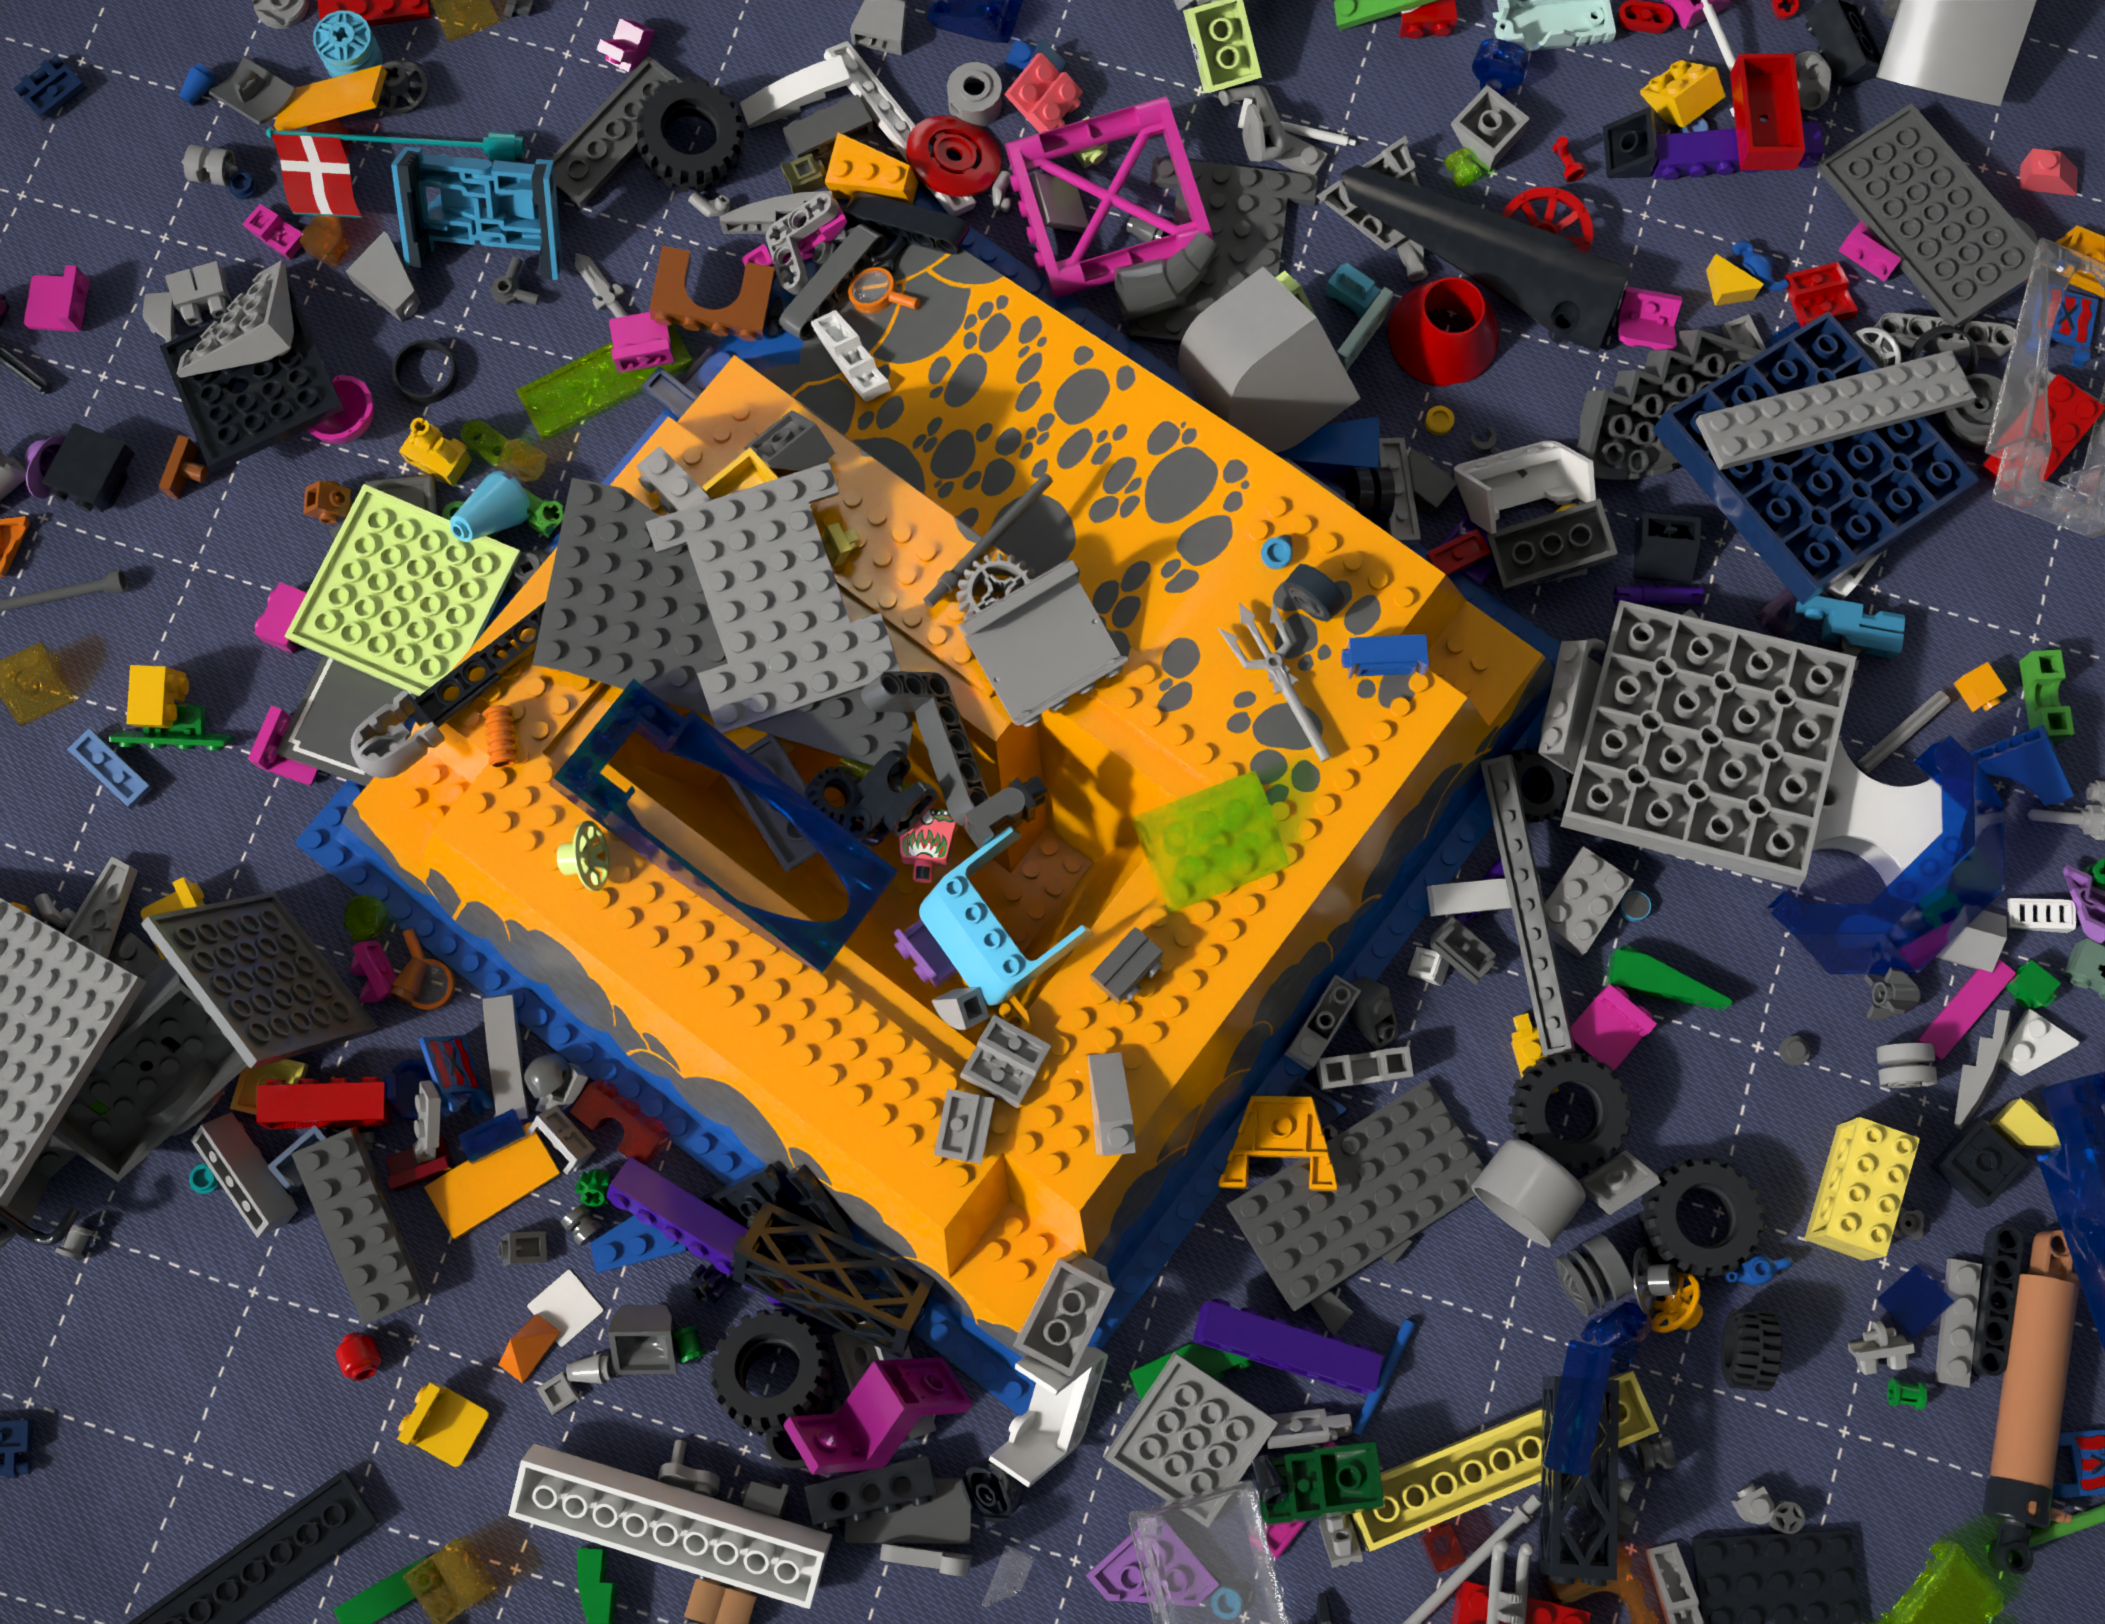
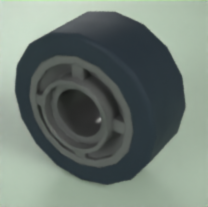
M1299 564L1283 583L1287 596L1299 608L1320 621L1328 622L1345 603V597L1340 588L1324 573L1307 564Z

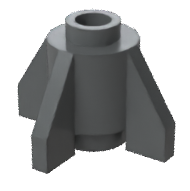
M1890 967L1885 978L1875 974H1866L1864 977L1870 987H1873L1872 999L1875 1003L1871 1005L1866 1015L1869 1020H1882L1894 1014L1903 1015L1913 1011L1920 1002L1921 994L1918 986L1900 968Z

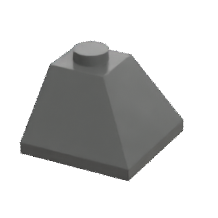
M793 410L744 447L745 450L750 447L770 468L796 471L827 463L828 458L835 454L817 424Z

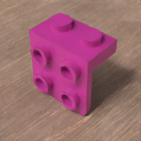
M1861 221L1851 231L1838 250L1884 282L1901 260L1900 257L1881 246Z
M65 265L64 277L33 276L31 278L24 318L25 326L29 329L81 332L89 279L77 266Z
M1626 286L1617 314L1619 340L1631 347L1641 345L1651 347L1653 350L1668 349L1674 351L1677 345L1674 326L1682 303V297Z
M1609 984L1601 990L1573 1023L1571 1032L1574 1043L1591 1057L1597 1058L1598 1062L1609 1065L1613 1068L1612 1071H1614L1642 1037L1649 1034L1657 1023L1652 1020L1653 1016L1647 1009L1642 1006L1636 1007L1629 1001V995L1623 989Z

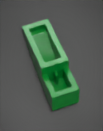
M584 1546L577 1548L578 1588L583 1612L588 1624H614L618 1581L605 1580L608 1548Z
M424 1556L336 1607L333 1611L340 1624H375L440 1585L441 1582L428 1557Z

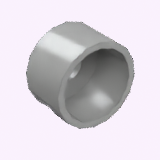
M970 62L957 67L949 76L947 93L951 115L980 127L993 123L1000 115L1003 106L1001 79L997 72L987 64ZM968 83L985 84V89L978 95H970L964 90V85Z

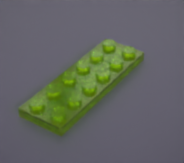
M671 324L668 326L674 363L659 366L670 375H674L692 366L693 361L674 326ZM610 342L515 391L539 436L544 441L642 391L641 386L659 366L618 373L611 349H614L613 342Z

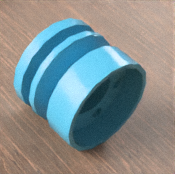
M336 11L326 15L318 22L313 33V43L332 78L382 65L383 55L367 21L359 14L351 11Z

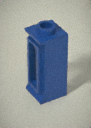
M1426 634L1349 638L1346 649L1341 651L1342 668H1348V679L1352 678L1353 674H1357V677L1414 674L1415 672L1425 675L1429 665Z

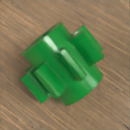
M596 1168L587 1173L583 1171L575 1188L576 1193H581L580 1202H584L592 1207L600 1206L602 1203L608 1204L609 1199L606 1196L611 1183L609 1182L610 1174Z

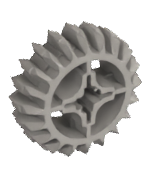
M1001 553L996 555V561H991L989 555L986 554L984 556L985 564L983 565L975 560L973 562L974 571L965 569L964 576L966 579L959 580L958 587L962 590L956 593L957 600L962 601L958 605L959 612H966L964 620L998 601V597L994 599V591L995 593L1000 592V595L1003 592L1006 596L1033 580L1035 576L1033 568L1025 570L1026 562L1024 560L1015 565V557L1012 554L1008 557L1007 561H1003ZM1004 575L1010 578L1006 580L996 579L994 576ZM983 582L987 593L981 597V602L976 605L973 599L974 592L978 585Z

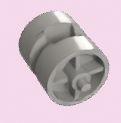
M191 144L185 152L184 159H182L185 177L188 181L207 183L210 180L211 184L228 187L231 176L238 172L234 153L228 149L213 148L209 151V147Z

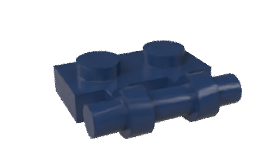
M57 55L49 61L45 59L39 64L41 66L30 76H23L20 79L21 83L13 88L20 97L25 95L22 99L42 121H45L86 89L84 83L66 64L62 66L64 63Z
M33 1420L0 1421V1453H5V1462L0 1463V1476L10 1479L18 1478L20 1475L31 1474L32 1463L30 1461L20 1462L19 1452H32Z

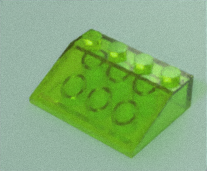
M1255 770L1134 816V829L1169 914L1290 867L1268 799Z

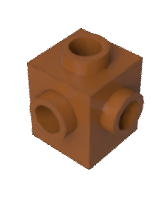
M319 480L305 487L303 514L318 518L324 524H336L337 521L347 517L352 507V501L350 500L351 489L340 486V483L329 480Z

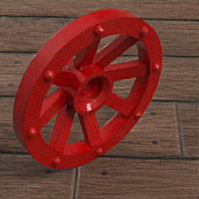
M1536 187L1524 191L1512 199L1501 214L1511 219L1514 213L1519 208H1522L1531 226L1556 235L1579 219L1582 228V238L1562 237L1574 242L1576 247H1580V250L1588 253L1590 251L1593 240V224L1589 212L1577 197L1563 189ZM1549 199L1544 221L1539 222L1529 202ZM1558 201L1568 206L1573 212L1554 225L1552 219Z

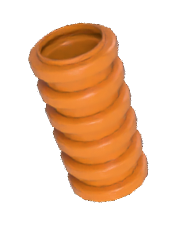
M503 705L489 707L483 712L484 717L487 718L484 724L488 728L485 734L489 737L486 743L490 747L487 753L491 756L488 762L489 765L496 768L510 767L518 762V757L514 755L517 752V747L513 746L516 743V738L512 736L515 733V728L511 726L514 723V719L510 717L513 714V709Z

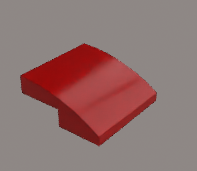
M1839 262L1785 275L1784 279L1789 284L1787 292L1801 327L1827 311L1838 322L1857 316L1858 309L1847 290L1849 281Z

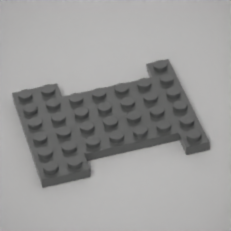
M1153 156L1150 187L1177 190L1173 223L1179 226L1192 222L1171 158ZM1189 161L1214 242L1219 245V248L1207 266L1208 272L1186 297V303L1150 316L1132 320L1130 339L1181 345L1187 329L1201 312L1261 267H1264L1274 277H1277L1280 268L1287 203L1314 206L1318 176Z

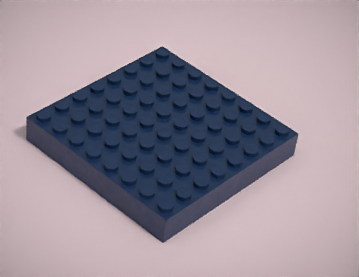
M1829 311L1664 412L1652 430L1802 605L1962 499L1980 480L1924 417L1719 471L1695 422L1699 415L1880 369Z

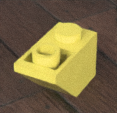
M2021 1098L2010 1101L1988 1124L2013 1148L2052 1149L2064 1146L2067 1142L2061 1136L2062 1132L2055 1124L2045 1121L2031 1102Z

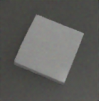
M993 1015L978 1040L975 1050L963 1068L960 1078L1019 1108L1052 1045Z

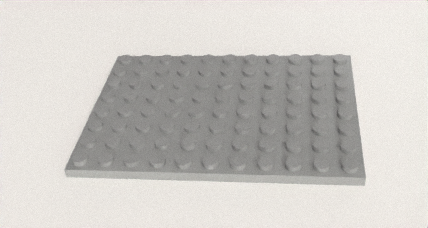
M0 898V1205L7 1207L147 982Z

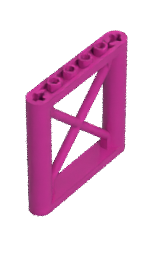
M1166 96L1005 143L1008 159L1013 171V175L1010 176L1011 185L1014 192L1019 191L1021 201H1018L1019 210L1022 218L1027 217L1030 225L1026 227L1030 244H1036L1038 252L1034 253L1038 269H1044L1053 299L1114 282L1115 270L1118 267L1161 258L1168 260L1180 249H1185L1198 232H1202L1214 241L1174 115ZM1138 134L1108 190L1050 161ZM1159 134L1164 135L1192 221L1179 226L1118 195L1149 137ZM1041 169L1102 199L1071 257L1058 262L1055 261L1028 173ZM1112 205L1171 234L1082 261Z

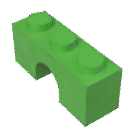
M2032 651L2019 661L2029 730L2044 725L2052 743L2059 744L2074 735L2070 706H2061L2058 697L2060 682L2066 678L2062 651Z

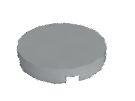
M253 0V5L259 20L266 26L275 29H286L298 24L305 17L309 8V0Z

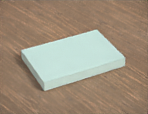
M1386 287L1383 288L1337 351V355L1346 372L1387 317L1393 292Z

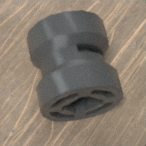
M585 1203L573 1209L560 1222L566 1230H571L574 1234L573 1240L579 1247L595 1238L604 1228L598 1220H594L591 1217V1210Z
M1669 1437L1657 1438L1656 1442H1652V1444L1647 1440L1636 1442L1637 1460L1643 1473L1653 1472L1656 1466L1663 1469L1675 1468V1452Z

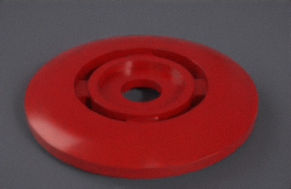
M939 115L922 120L912 129L906 143V157L913 173L931 189L948 196L970 197L985 192L994 184L1000 172V152L991 136L980 126L961 120L957 116ZM929 142L934 144L932 158L928 150ZM956 150L961 154L962 159L953 161L947 157L946 151ZM978 155L980 156L979 166L974 170L973 166Z

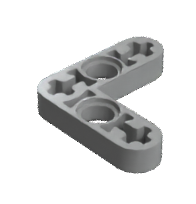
M827 193L817 194L773 223L767 230L766 241L779 283L782 288L793 295L799 294L808 283V275L797 242L830 222L838 213L839 204L837 200ZM807 216L806 223L798 228L799 220ZM791 252L790 260L783 264L784 256Z
M882 1543L880 1560L936 1568L942 1574L967 1577L970 1573L972 1556Z

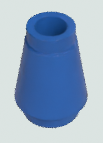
M197 62L194 67H190L178 96L193 106L195 102L215 85L213 81L217 76Z

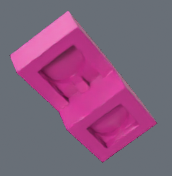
M261 204L242 224L252 234L290 260L308 240L301 231L284 222L278 214Z

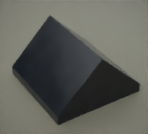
M1651 106L1603 126L1608 178H1649L1658 160L1654 110Z

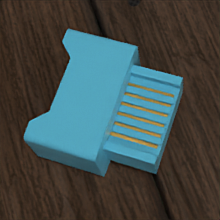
M1348 263L1340 265L1329 279L1325 294L1329 298L1336 299L1344 304L1361 319L1378 297L1380 289L1374 286L1375 282Z

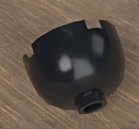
M990 1457L975 1462L965 1471L967 1472L966 1476L962 1478L961 1482L963 1494L973 1510L978 1507L985 1513L982 1516L983 1519L992 1523H1001L1007 1520L1022 1504L1025 1487L1023 1483L989 1461Z

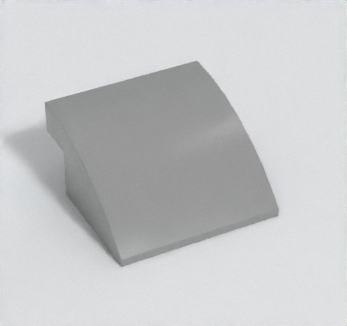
M1901 0L1876 77L1950 96L2000 106L2037 0Z

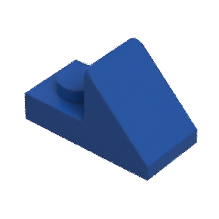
M1042 39L1039 40L1036 47L1015 40L1005 61V68L1021 74L1036 54L1043 53L1053 66L1062 73L1066 61Z

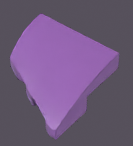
M2067 864L2063 868V874L2082 929L2090 940L2101 944L2105 940V892L2091 885V875Z

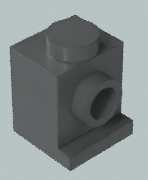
M761 1480L760 1483L751 1481L750 1485H744L740 1502L743 1503V1508L783 1519L790 1498L789 1485L783 1484L780 1490L777 1489L778 1486L769 1481Z

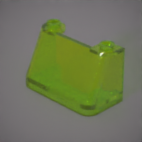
M1938 1538L1929 1549L1935 1558H1928L1924 1562L1927 1565L1926 1569L1890 1612L1884 1611L1881 1614L1884 1620H1881L1878 1624H1985L1991 1616L1995 1617L2003 1610L2005 1594L1956 1541Z

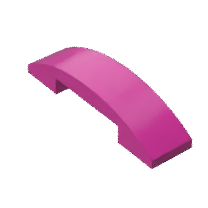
M840 206L835 218L797 242L803 262L812 257L818 243L831 242L847 223V219ZM762 244L741 258L745 267L746 262L774 267L770 251L765 244ZM791 252L784 256L783 264L790 260Z

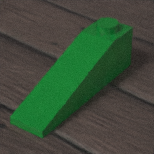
M1621 946L1610 954L1606 986L1610 984L1613 987H1620L1626 993L1725 1010L1732 1004V1000L1646 954L1637 953L1638 949Z

